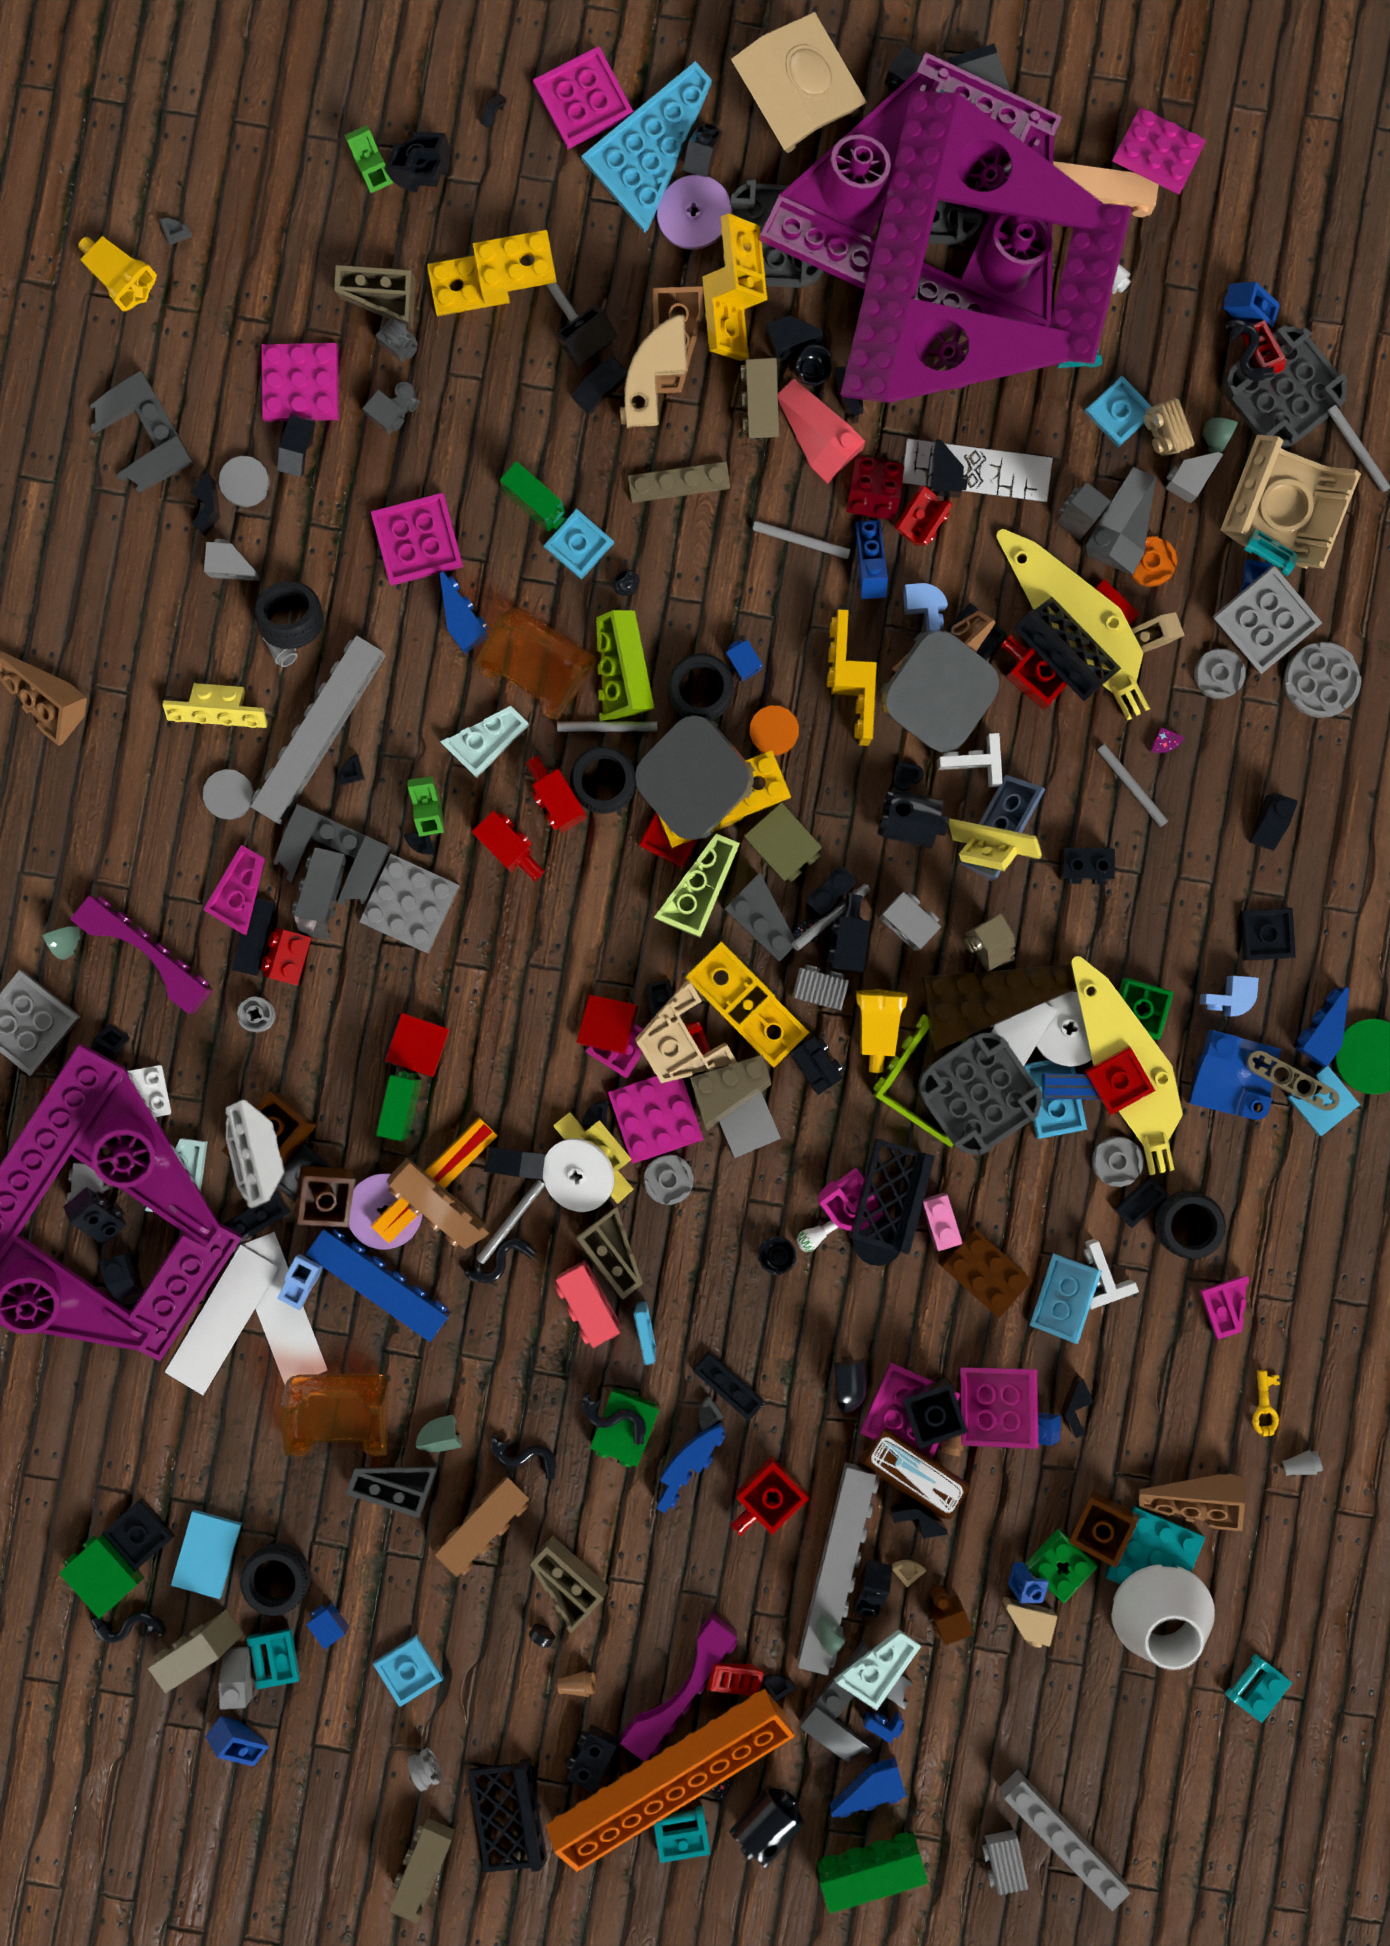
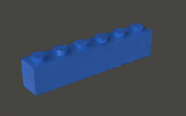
M335 1227L323 1229L306 1255L424 1339L431 1342L451 1314L447 1311L448 1307L439 1300L434 1302L426 1296L428 1293L417 1285L412 1287L405 1282L407 1278L400 1272L388 1270L385 1267L386 1263L376 1256L371 1258L364 1253L366 1249L357 1242L353 1241V1243H350L344 1239L345 1234Z

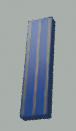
M1042 1074V1099L1101 1100L1087 1074Z

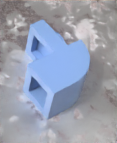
M927 583L905 585L903 588L905 615L925 613L927 632L943 629V615L938 612L945 611L948 604L942 591Z
M1227 976L1225 995L1200 994L1199 1004L1207 1005V1010L1223 1011L1224 1006V1016L1242 1015L1250 1010L1256 1001L1259 978Z
M301 1254L297 1255L284 1278L286 1282L277 1299L298 1310L302 1309L312 1287L320 1276L323 1266Z

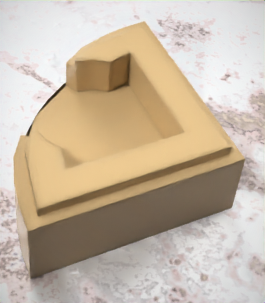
M900 1560L892 1564L893 1572L907 1588L926 1572V1569L921 1564L912 1560Z

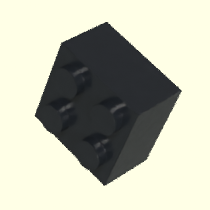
M948 1378L900 1394L919 1449L968 1433L952 1383Z

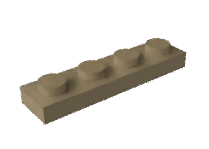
M727 462L628 476L632 503L730 489Z

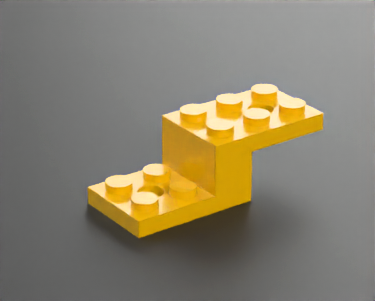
M727 213L721 216L725 267L702 276L706 310L705 318L707 321L709 351L743 361L749 358L744 309L767 300L762 242L759 241L761 230L759 225Z
M547 230L473 243L475 256L427 264L437 316L510 303L508 291L557 283ZM523 256H532L534 258L533 264L530 266L522 265L520 261ZM453 281H461L463 283L462 289L459 291L451 290L450 284Z
M838 610L836 617H832L830 622L829 637L834 638V642H831L828 651V662H832V667L829 668L827 674V687H831L832 695L858 696L856 699V714H860V719H857V723H855L854 738L859 739L858 746H869L873 739L877 662L846 661L848 610Z
M772 750L746 760L751 763L755 770L753 771V777H760L764 780V788L762 790H755L752 787L754 791L750 797L744 798L712 832L740 822L747 815L791 798ZM659 816L671 849L692 841L676 835Z
M722 942L685 977L760 1055H763V1058L773 1068L809 1033L775 998V995ZM719 970H723L728 974V982L724 985H718L714 982V974ZM770 1025H777L781 1029V1035L778 1039L773 1040L767 1036V1028Z

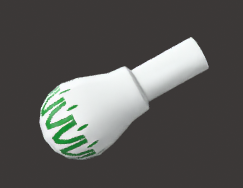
M831 1220L822 1226L819 1225L814 1228L805 1229L798 1234L796 1239L797 1245L802 1251H813L827 1237L826 1235L837 1229L838 1226Z

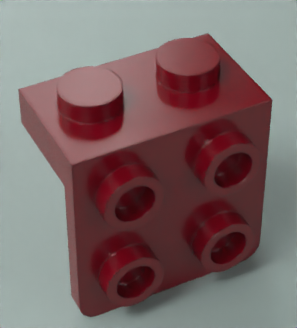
M856 457L846 512L895 521L901 497L904 465L868 457Z

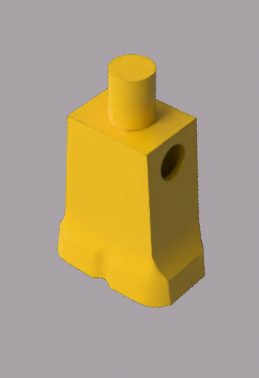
M103 236L96 243L89 237L81 239L78 247L85 255L80 260L108 289L109 296L123 312L148 300L149 292L155 284L157 277L148 264L131 258Z
M883 989L856 990V1001L860 1007V1050L862 1055H870V1072L883 1073L885 1056H895L900 1016L906 1007L908 998L906 993Z

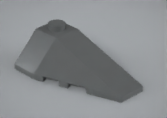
M1134 467L1132 468L1086 545L1088 557L1130 575L1134 574L1145 552L1156 476Z

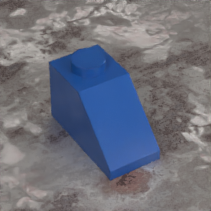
M1246 282L1229 285L1227 295L1224 298L1223 308L1237 320L1252 324L1265 320L1269 328H1274L1280 304L1257 282Z
M220 1716L205 1736L217 1758L255 1766L269 1747L265 1740L242 1722Z

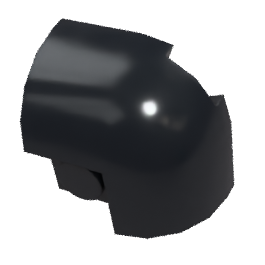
M415 132L413 133L414 137L405 140L402 144L396 143L385 167V171L390 179L399 187L416 193L419 186L437 187L441 175H447L449 169L450 150L446 133Z
M852 1356L842 1357V1362L834 1363L835 1388L840 1414L855 1410L862 1404L867 1394L864 1359L853 1360Z

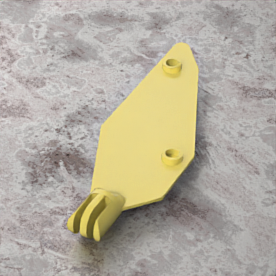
M1005 529L999 530L997 539L1033 609L1035 610L1050 597H1053L1121 667L1103 686L1114 694L1127 721L1132 719L1121 696L1126 695L1136 716L1141 714L1131 694L1132 690H1135L1145 711H1148L1150 707L1137 684L1143 651L1121 608L1036 542ZM1020 555L1027 557V561L1023 564L1017 561ZM1048 607L1049 613L1052 615H1056V613L1050 607ZM1052 623V628L1059 629L1058 624ZM1066 627L1067 632L1074 634L1069 627ZM1069 640L1070 646L1076 647V642ZM1084 645V649L1091 652L1087 645ZM1087 659V663L1094 666L1093 660ZM1101 663L1103 669L1110 670L1104 663Z
M1076 956L1072 959L1071 964L1093 1066L1128 1046L1132 1048L1152 1083L1155 1092L1125 1107L1119 1113L1143 1144L1149 1174H1155L1151 1152H1154L1159 1173L1166 1171L1162 1154L1163 1149L1169 1171L1175 1170L1169 1139L1183 1113L1173 1066L1109 979L1082 957ZM1094 987L1095 992L1092 995H1087V988Z

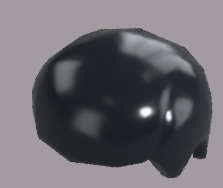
M813 344L804 348L795 360L794 368L798 380L806 386H818L824 383L833 369L831 366V353L822 345Z
M771 1237L765 1239L760 1245L758 1261L766 1272L773 1275H781L790 1271L795 1265L796 1249L791 1241L783 1237Z

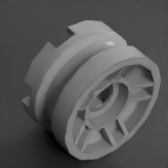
M259 997L248 998L240 1004L237 1011L240 1025L247 1031L258 1033L269 1029L273 1025L276 1016L273 1005L266 999ZM258 1010L262 1017L254 1019L252 1013Z
M430 1748L421 1750L419 1755L413 1754L408 1757L407 1763L411 1778L420 1791L428 1789L430 1784L436 1785L442 1781L439 1763Z

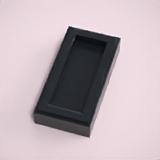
M1150 1175L1113 1209L1130 1228H1133L1169 1194Z

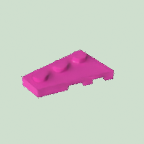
M241 845L203 910L238 932L247 935L265 858Z

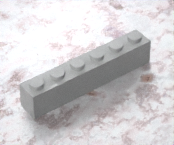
M1018 1769L1000 1786L1004 1799L1112 1911L1130 1894L1124 1879Z

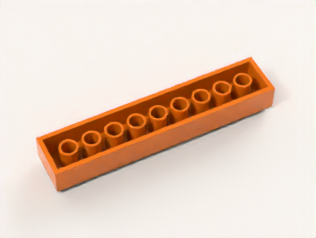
M765 1689L754 1693L743 1703L730 1708L727 1713L709 1721L706 1726L698 1731L688 1734L677 1744L667 1747L653 1759L643 1762L640 1767L632 1772L622 1775L619 1780L608 1787L601 1788L595 1795L577 1803L571 1810L556 1816L553 1821L545 1825L554 1853L576 1872L580 1871L795 1737L784 1711Z

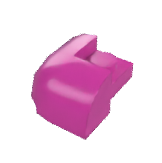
M856 1168L837 1182L832 1180L818 1196V1202L833 1223L840 1229L851 1230L864 1178ZM874 1195L869 1197L866 1202L869 1212L879 1207ZM882 1211L872 1216L874 1222L884 1216ZM867 1220L861 1223L859 1231L870 1226Z

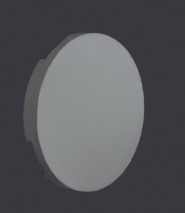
M1330 642L1314 643L1295 653L1288 662L1284 673L1285 692L1293 706L1300 712L1316 718L1331 717L1350 707L1357 698L1361 687V676L1352 654L1340 645Z

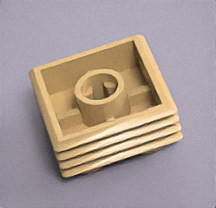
M1174 398L1163 401L1145 410L1144 423L1147 429L1153 433L1152 445L1156 453L1166 456L1180 453V451L1194 446L1195 443L1179 399Z

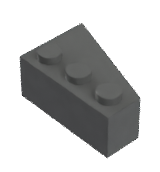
M1086 482L1082 489L1077 486L1058 511L1061 517L1057 523L1078 540H1081L1111 501Z
M315 848L313 855L308 856L306 862L307 875L306 878H302L300 881L299 893L301 894L299 900L295 901L292 907V916L295 918L301 935L329 941L331 933L328 932L327 927L330 917H335L336 910L333 907L337 894L340 895L347 865L344 854Z
M759 873L724 911L777 962H780L793 948L792 942L795 941V938L762 875Z
M438 1466L358 1467L354 1469L346 1495L420 1518Z

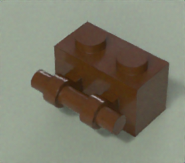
M934 1585L931 1589V1596L935 1604L930 1606L932 1615L928 1617L936 1638L942 1637L946 1646L973 1636L974 1633L959 1596L949 1599L943 1586Z

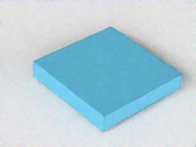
M1121 376L1088 406L1084 412L1119 447L1144 424L1145 410L1150 408L1151 405Z
M576 508L544 544V548L582 580L614 544V541Z
M1324 1066L1315 1074L1319 1082L1329 1086L1338 1093L1339 1104L1335 1109L1321 1110L1303 1100L1293 1098L1291 1094L1287 1096L1318 1136L1324 1135L1360 1105L1329 1066ZM1320 1093L1313 1095L1323 1099V1105L1326 1103L1331 1104L1332 1102L1329 1098L1330 1093L1327 1095Z
M418 1634L381 1656L373 1663L399 1707L433 1687L444 1678Z

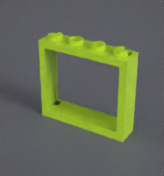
M923 1014L915 1025L918 1030L914 1036L909 1035L903 1042L901 1047L904 1051L899 1058L894 1056L887 1068L890 1071L885 1078L881 1076L873 1087L876 1092L873 1096L947 1146L952 1147L953 1144L945 1133L943 1134L885 1094L929 1029L928 1016ZM969 1037L964 1038V1039H962V1040L959 1041V1042H960V1043H963L964 1041H966L967 1039H969Z

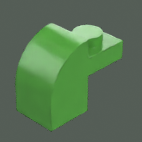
M368 125L344 135L370 193L392 184L393 181L385 171V162L379 153Z
M433 776L407 780L408 790L413 803L414 821L419 837L444 833L441 802Z

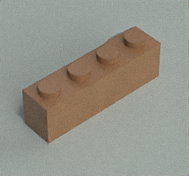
M408 1157L387 1179L390 1186L388 1191L400 1200L403 1197L408 1201V1208L419 1216L422 1213L428 1218L426 1222L435 1231L441 1229L447 1234L445 1238L453 1246L457 1247L460 1245L467 1249L489 1234L483 1221Z
M505 1476L481 1501L482 1505L479 1508L475 1507L463 1520L464 1524L461 1527L454 1528L447 1535L446 1543L442 1547L438 1544L433 1550L434 1555L456 1577L460 1573L464 1576L473 1567L474 1563L472 1560L478 1554L483 1556L492 1546L490 1541L496 1534L501 1536L510 1527L508 1521L514 1515L519 1517L527 1509L528 1505L526 1502L529 1498Z

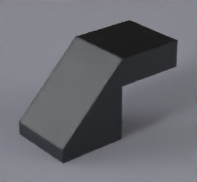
M612 355L584 378L571 397L588 415L592 414L606 395L614 393L619 389L628 377V371Z
M290 414L279 446L277 471L302 477L305 470L306 451L313 444L314 419Z
M207 472L191 491L199 501L205 504V507L191 523L204 536L207 535L220 518L217 484Z
M109 1024L94 1038L91 1049L115 1062L130 1038Z
M487 1146L484 1172L542 1179L545 1154Z
M1080 1375L1073 1378L1061 1409L1070 1432L1075 1438L1085 1435L1076 1410L1094 1403L1086 1383Z
M915 1502L890 1507L894 1523L918 1519L919 1531L923 1539L948 1535L944 1523Z

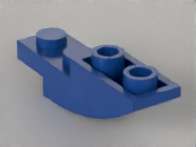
M715 1423L704 1432L701 1431L696 1434L670 1460L660 1476V1481L666 1484V1487L657 1501L656 1509L663 1513H666L669 1507L673 1509L680 1497L677 1494L681 1485L686 1486L692 1476L690 1469L700 1474L702 1468L707 1469L714 1457L711 1454L715 1445L719 1447L726 1436V1433L723 1432V1423Z

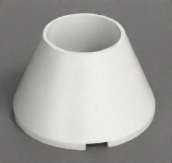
M1162 1564L1148 1566L1126 1578L1113 1598L1112 1623L1118 1638L1131 1652L1167 1669L1187 1667L1200 1656L1214 1624L1215 1609L1209 1590L1195 1574L1178 1566L1177 1568L1162 1567ZM1172 1618L1186 1620L1184 1625L1172 1634L1155 1635L1151 1633L1152 1629L1164 1620Z

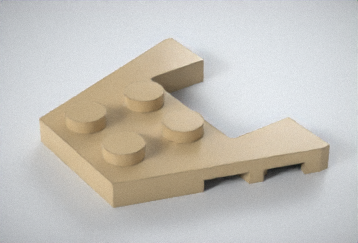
M689 980L680 987L635 1038V1041L661 1083L738 1063L725 1042L702 1055L680 1018V1014L702 1001Z

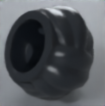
M625 569L613 579V589L621 596L634 595L639 588L640 578L635 571Z

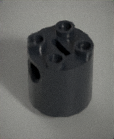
M888 789L882 806V812L886 813H883L882 820L879 822L877 835L885 839L931 849L936 836H945L948 828L949 816L942 815L943 799L898 789Z
M770 1786L765 1787L729 1830L731 1836L741 1843L742 1847L740 1850L749 1860L755 1857L761 1865L768 1868L804 1825V1819L797 1810L799 1802L787 1790Z

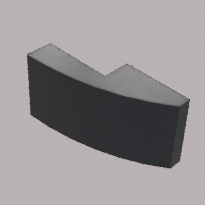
M845 366L835 367L834 382L839 401L851 422L858 423L860 414H863V400L844 398L840 395L846 369Z

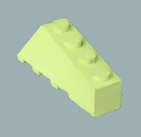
M715 834L654 918L701 938L740 843Z

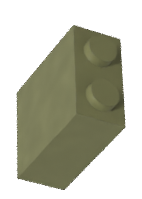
M783 803L779 804L743 838L783 883L787 879L790 882L794 881L802 873L800 868L806 862L811 865L821 856L818 853L822 849L820 844Z

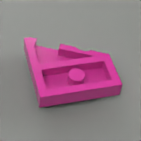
M634 1023L626 1055L589 1047L586 1053L625 1078H628L643 1054L635 1041V1038L643 1031V1028Z
M1247 1275L1199 1290L1214 1336L1218 1340L1242 1332L1244 1321L1242 1315L1246 1307V1285L1249 1284Z

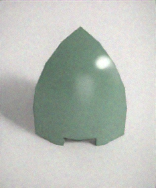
M1211 418L1205 423L1202 435L1205 438L1210 453H1222L1238 422L1225 418Z
M75 926L60 928L42 935L51 952L61 960H66L74 954L78 940H80L79 927Z
M448 1415L429 1421L417 1436L416 1448L428 1452L461 1448V1435H456L455 1424H457L455 1417Z
M820 1614L817 1621V1637L821 1647L832 1656L845 1642L841 1627Z

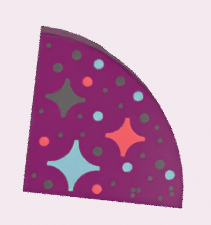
M1161 727L1150 752H1169L1179 746L1184 737Z

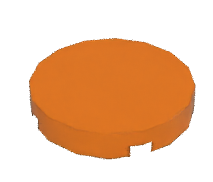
M1157 536L1146 537L1144 555L1134 574L1130 575L1131 578L1142 586H1160L1169 580L1177 565L1176 551L1166 540Z
M767 706L760 709L753 716L750 723L749 736L752 744L759 752L766 753L772 750L774 756H779L787 753L794 747L799 736V725L796 717L788 709L781 706Z

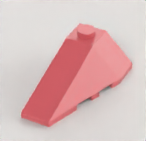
M795 379L790 381L778 393V403L796 435L798 444L801 446L810 468L828 485L863 451L865 440L847 422Z

